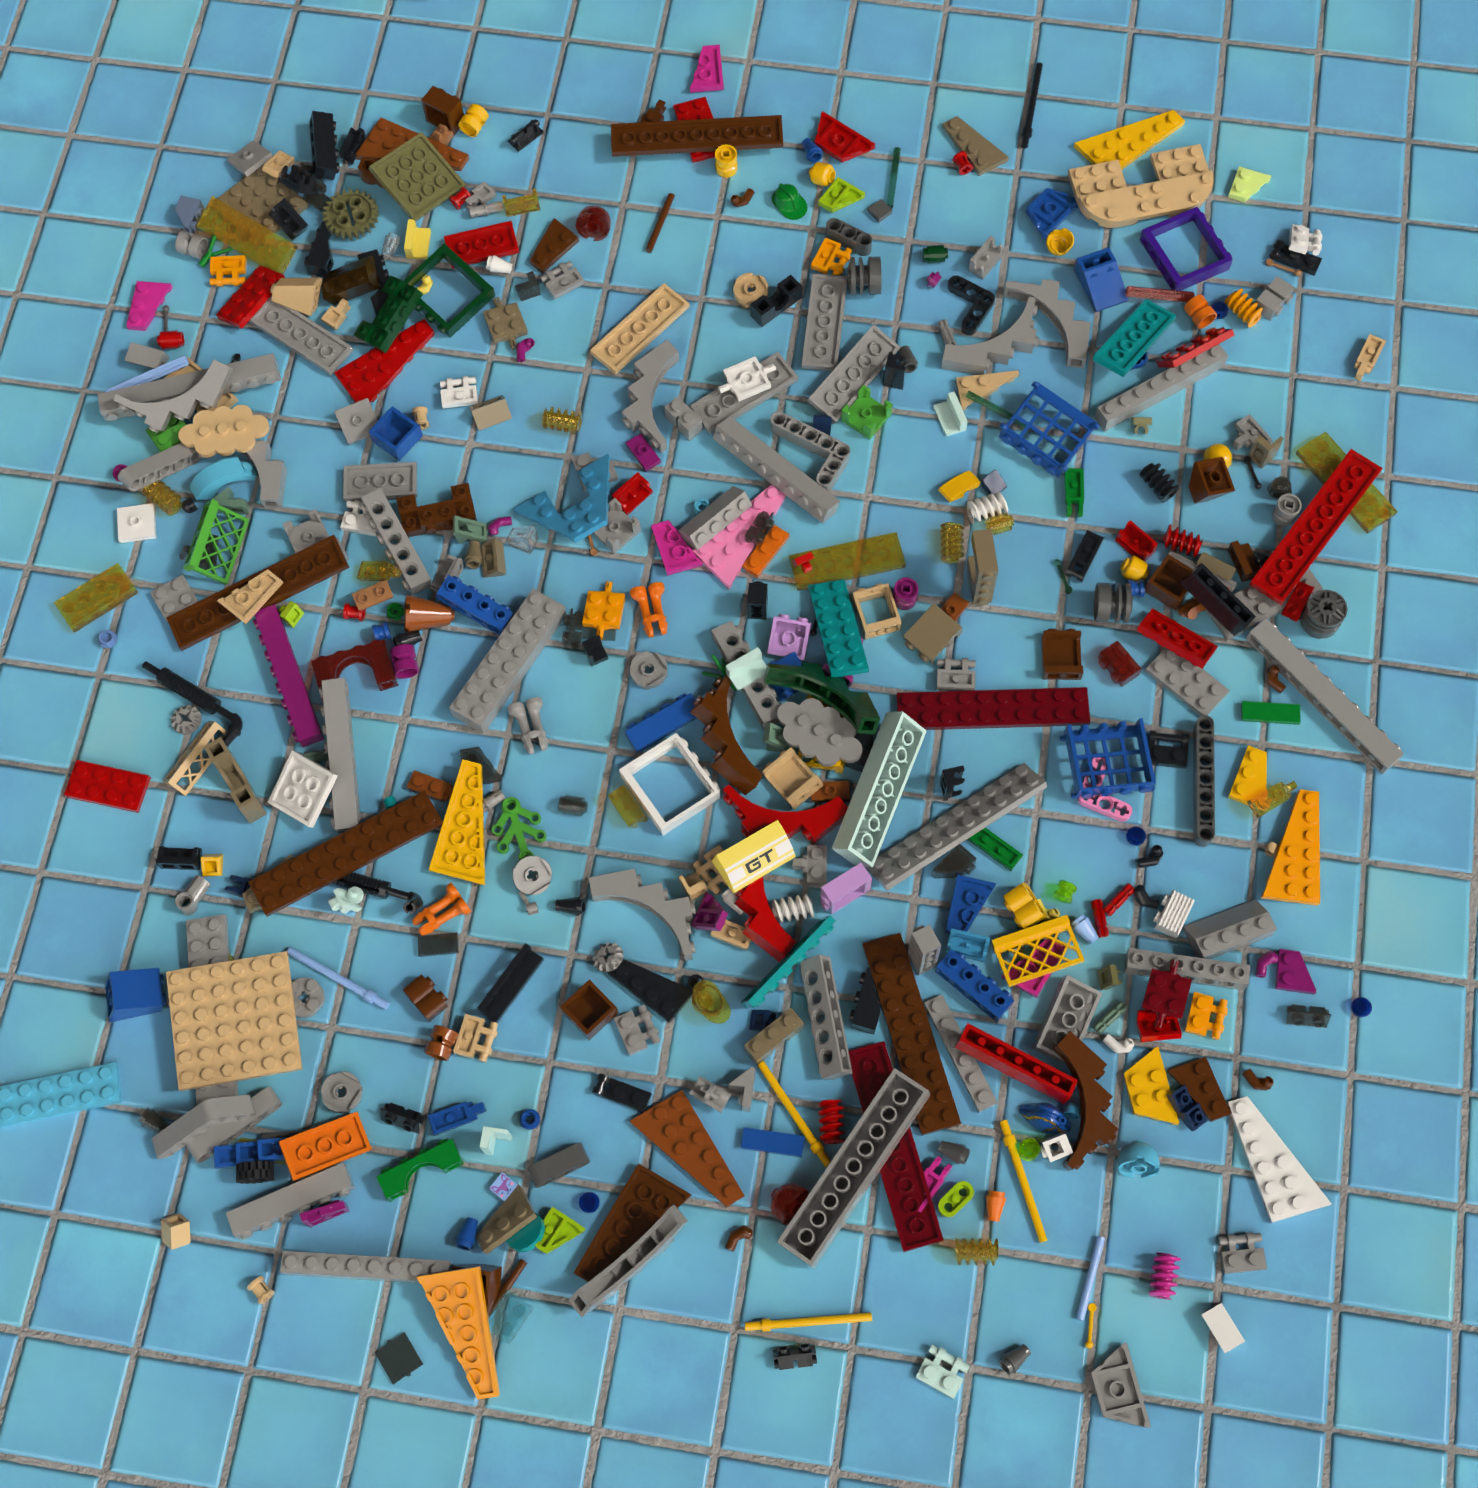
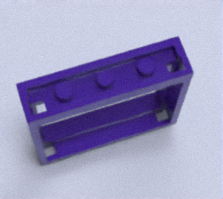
M1198 207L1145 228L1141 232L1140 242L1174 294L1230 269L1233 260L1230 252H1227L1222 240L1215 234L1213 226L1209 225L1204 213ZM1193 221L1219 261L1180 277L1155 237Z

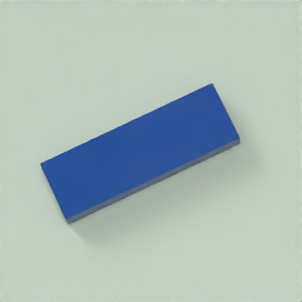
M744 1127L741 1149L802 1158L805 1136Z

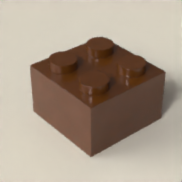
M432 86L421 99L426 122L436 127L441 123L453 131L455 136L460 129L458 123L464 115L461 100L455 95L452 96L446 93L441 88Z
M1168 554L1147 582L1145 592L1177 611L1189 594L1180 582L1193 569Z
M590 979L560 1006L562 1013L589 1041L618 1014L617 1007Z

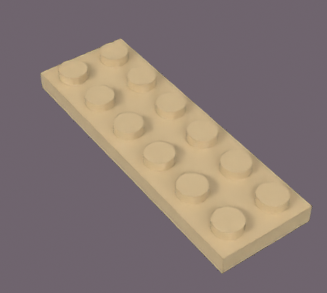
M663 283L590 350V354L616 375L690 307L689 302Z

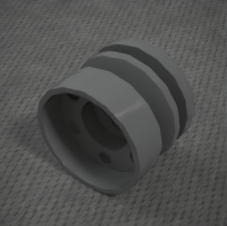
M880 256L868 257L867 265H863L862 257H859L858 265H855V257H850L847 268V281L851 295H855L856 287H859V295L863 294L864 287L868 288L869 295L881 294Z
M1096 583L1094 593L1095 622H1108L1110 615L1113 614L1115 623L1119 622L1120 616L1122 623H1128L1133 606L1131 585L1124 584L1122 590L1121 584L1117 583L1114 592H1112L1110 583Z
M1319 590L1313 593L1301 613L1300 622L1302 628L1314 638L1324 639L1333 636L1346 617L1348 610L1346 601L1340 594L1331 590Z

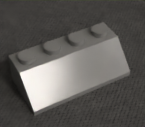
M1256 899L1183 926V930L1196 957L1213 959L1271 937L1277 930L1269 912Z

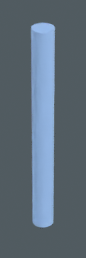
M1101 1236L1096 1238L1076 1319L1081 1321L1085 1319L1105 1238Z

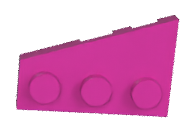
M720 45L702 47L693 83L690 86V93L724 90Z
M1046 939L1039 946L1048 950L1052 941ZM1054 943L1051 951L1062 955L1065 947ZM1036 949L1032 958L1043 962L1047 953ZM1049 955L1045 964L1053 967L1058 964L1060 959ZM1024 958L1022 961H1019L1016 966L1024 969L1027 959ZM1030 961L1026 970L1032 973L1038 972L1040 965ZM1012 968L1009 971V977L1011 980L1017 979L1022 972ZM1052 973L1014 986L1037 998Z

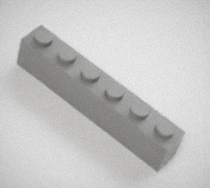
M340 1163L228 1211L226 1215L233 1236L244 1240L253 1236L255 1231L268 1230L273 1227L272 1224L279 1221L281 1223L287 1222L292 1219L293 1215L312 1210L311 1207L318 1204L320 1206L326 1205L334 1197H345L351 1193V1190L355 1189L347 1165Z

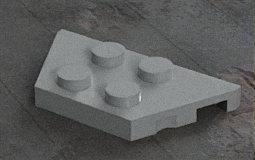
M1123 1343L1090 1373L1100 1411L1104 1418L1148 1428L1151 1425L1127 1343Z

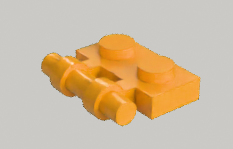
M825 238L811 263V269L826 275L830 269L833 270L832 275L839 276L844 271V265L850 260L852 249L847 247L845 251L840 250L841 243ZM836 257L840 259L838 263L834 262Z
M246 256L210 257L211 276L216 275V278H210V285L224 287V285L233 284V286H239V284H243L246 278L239 277V274H246ZM224 275H232L231 278H223Z
M1194 992L1184 1032L1205 1037L1207 1030L1213 1031L1211 1038L1219 1040L1221 1033L1224 1031L1223 1021L1224 1016H1227L1228 1008L1226 1007L1228 1001L1220 999L1219 1005L1215 1006L1213 1005L1214 997ZM1211 1013L1216 1014L1215 1023L1209 1022Z

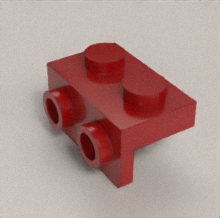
M1146 1009L1137 1011L1136 1026L1141 1042L1181 1039L1182 1032L1178 1018L1165 1017L1161 1029L1154 1027L1157 1016L1155 1013Z

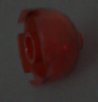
M590 205L583 208L576 219V229L585 239L591 237L594 238L593 241L603 240L607 237L611 228V218L608 212L598 205Z
M787 1183L776 1188L771 1194L770 1208L773 1216L783 1225H788L810 1192L796 1183Z

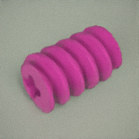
M1156 1252L1159 1256L1153 1258L1157 1265H1153L1152 1270L1157 1273L1151 1274V1278L1155 1282L1150 1283V1287L1155 1290L1149 1291L1148 1294L1155 1298L1172 1300L1170 1296L1176 1295V1292L1171 1290V1287L1178 1285L1172 1279L1179 1277V1275L1173 1273V1270L1180 1269L1174 1262L1181 1261V1258L1168 1253Z

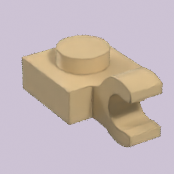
M342 299L336 308L331 305L321 318L322 322L337 330L347 318L345 313L351 308L348 305L349 302Z

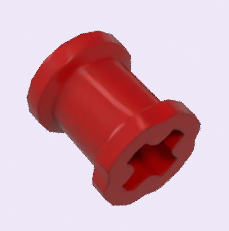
M964 151L955 154L952 159L957 164L958 172L961 175H966L973 170V165L969 163L968 155Z
M461 187L458 193L449 197V200L459 210L471 194L465 187Z
M345 603L343 609L344 619L353 618L364 621L366 609L359 611L357 606Z

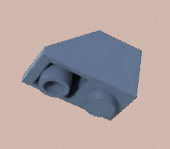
M180 196L175 211L184 229L195 234L198 231L201 218L204 217L205 208L199 199Z

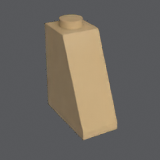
M280 278L271 287V301L311 316L318 308L322 278Z

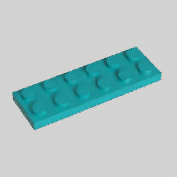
M1145 299L1094 354L1092 360L1124 377L1175 321L1177 315Z
M845 579L808 585L830 676L843 677L869 672Z
M831 915L821 918L740 1003L745 1008L759 1007L765 1001L764 996L769 992L772 993L779 986L778 981L792 973L793 969L791 967L797 963L800 964L807 957L805 953L810 949L813 950L821 942L819 938L823 935H828L834 927L832 925L836 920Z

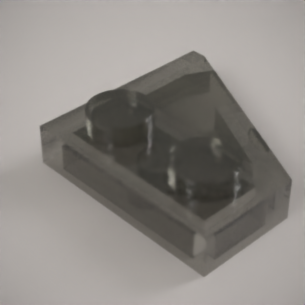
M479 746L460 750L461 762L463 759L482 765L483 785L502 781L501 775L496 771L489 759L486 758Z

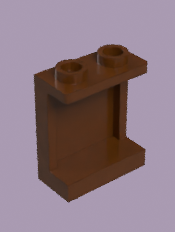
M1048 629L1043 631L1041 638L1043 680H1081L1083 675L1080 645L1081 631H1076L1075 629H1067L1065 631Z

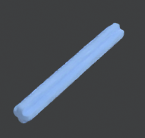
M181 356L106 389V392L152 382L188 366L189 361L186 356Z

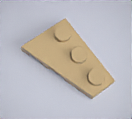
M267 569L251 579L247 585L240 589H235L231 595L226 598L222 597L217 601L243 623L247 624L283 584V581Z

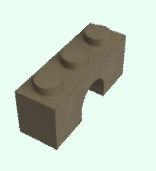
M790 1008L744 1045V1051L758 1065L773 1054V1050L785 1040L789 1041L803 1030L804 1022Z

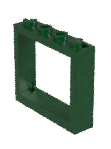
M444 243L414 270L404 282L414 286L445 258L482 292L449 323L420 298L415 309L418 312L422 311L428 322L431 324L435 323L440 333L446 334L451 338L495 297V292L490 284Z

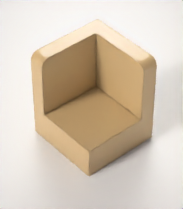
M696 872L685 878L683 875L679 876V882L690 901L708 892L704 880H701Z
M180 1213L161 1219L162 1242L171 1250L190 1244V1221Z

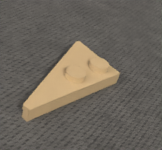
M1019 371L956 377V386L962 410H966L967 406L974 402L977 403L983 397L996 392L1005 383L1009 384L1019 376Z

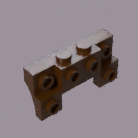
M469 483L450 486L453 497L451 500L418 507L415 494L398 497L397 504L402 527L408 538L423 534H434L442 530H453L454 515L477 521Z

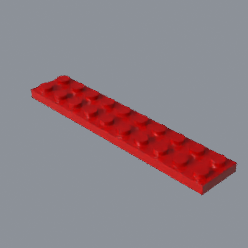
M1350 449L1249 585L1282 605L1383 468Z

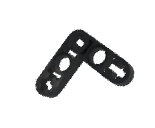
M952 276L948 281V290L973 303L961 324L962 333L968 336L973 335L994 306L995 296L992 292L960 276ZM972 289L976 294L968 295L967 291ZM979 310L983 315L975 316L973 312ZM972 320V327L967 328L966 326H969Z

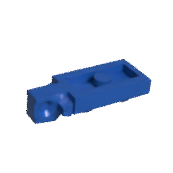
M472 1101L468 1103L463 1102L428 1115L433 1135L436 1136L472 1123L478 1119L477 1115L486 1112V1107L483 1102L473 1105Z

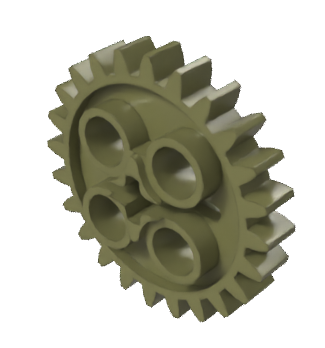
M352 189L349 190V193L343 190V194L340 195L336 192V198L331 196L332 201H326L327 206L323 207L324 212H322L323 221L330 234L335 233L336 238L342 236V239L345 240L346 237H349L351 241L352 237L355 236L358 240L360 234L365 237L364 232L371 233L370 227L375 228L374 223H378V206L370 194L366 196L365 191L360 194L359 189L355 193ZM347 203L350 205L355 226H352L346 206Z

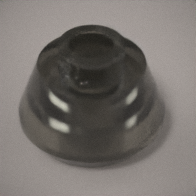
M1280 476L1268 485L1267 491L1271 497L1279 500L1284 494H1292V485L1288 478Z

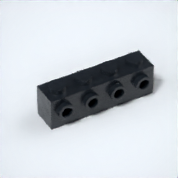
M312 111L309 126L313 175L316 178L334 180L336 173H339V163L336 162L338 149H335L337 135H334L336 121H333V113Z
M1203 563L1191 570L1180 582L1233 636L1247 628L1256 617Z

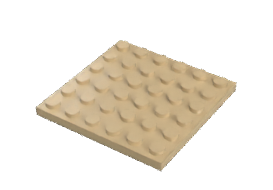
M287 951L166 972L179 1091L303 1070Z

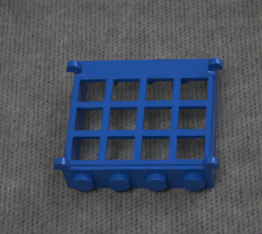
M1034 381L1031 384L1034 387L1007 424L1001 423L999 426L1002 429L999 438L1005 444L1014 447L1018 453L1030 458L1034 464L1046 469L1050 475L1059 478L1063 471L1066 472L1068 470V464L1094 429L1098 430L1100 426L1096 421L1039 382ZM1035 395L1045 401L1039 410L1029 404ZM1047 404H1050L1059 411L1053 420L1042 413ZM1026 407L1035 413L1030 422L1019 416ZM1062 413L1073 420L1068 429H1065L1056 422ZM1038 416L1050 423L1044 432L1032 425ZM1016 420L1026 426L1020 435L1010 429ZM1076 423L1088 430L1082 439L1070 432ZM1052 426L1064 433L1058 442L1046 435ZM1029 428L1040 435L1034 445L1023 438ZM1066 436L1078 442L1072 452L1061 445ZM1043 438L1054 445L1049 454H1046L1037 447ZM1057 448L1069 455L1063 464L1051 457Z
M1139 718L1135 725L1128 726L1126 721L1119 722L1116 727H1108L1107 723H1101L1095 729H1089L1088 725H1082L1079 730L1073 731L1071 725L1066 726L1063 732L1064 736H1060V741H1066L1075 793H1071L1072 799L1079 798V796L1090 798L1100 794L1101 796H1110L1113 793L1126 795L1132 791L1146 793L1155 790L1154 785L1156 781L1143 718ZM1137 737L1139 750L1126 751L1123 738ZM1119 739L1121 751L1108 752L1106 740ZM1101 740L1103 753L1090 754L1088 742ZM1075 743H1084L1085 755H1077ZM1140 754L1143 767L1129 768L1127 755ZM1122 756L1125 768L1111 769L1109 757ZM1105 757L1107 770L1094 771L1091 759ZM1087 759L1089 772H1080L1078 760ZM1144 771L1146 782L1132 783L1130 772ZM1126 773L1128 784L1115 785L1113 774ZM1108 774L1110 785L1097 787L1095 776ZM1090 776L1092 787L1083 788L1081 777Z

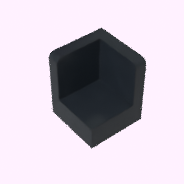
M599 635L582 642L583 650L591 667L608 660V655Z

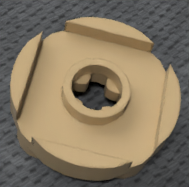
M753 273L742 274L736 279L733 286L734 297L743 307L750 308V304L763 294L768 298V283L759 274L758 276L753 275ZM749 287H750L751 289H754V288H755V290H754L753 292H748V288H749Z

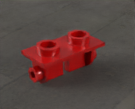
M1298 581L1281 615L1294 622L1298 619L1300 620V615L1311 594L1314 593L1315 587Z

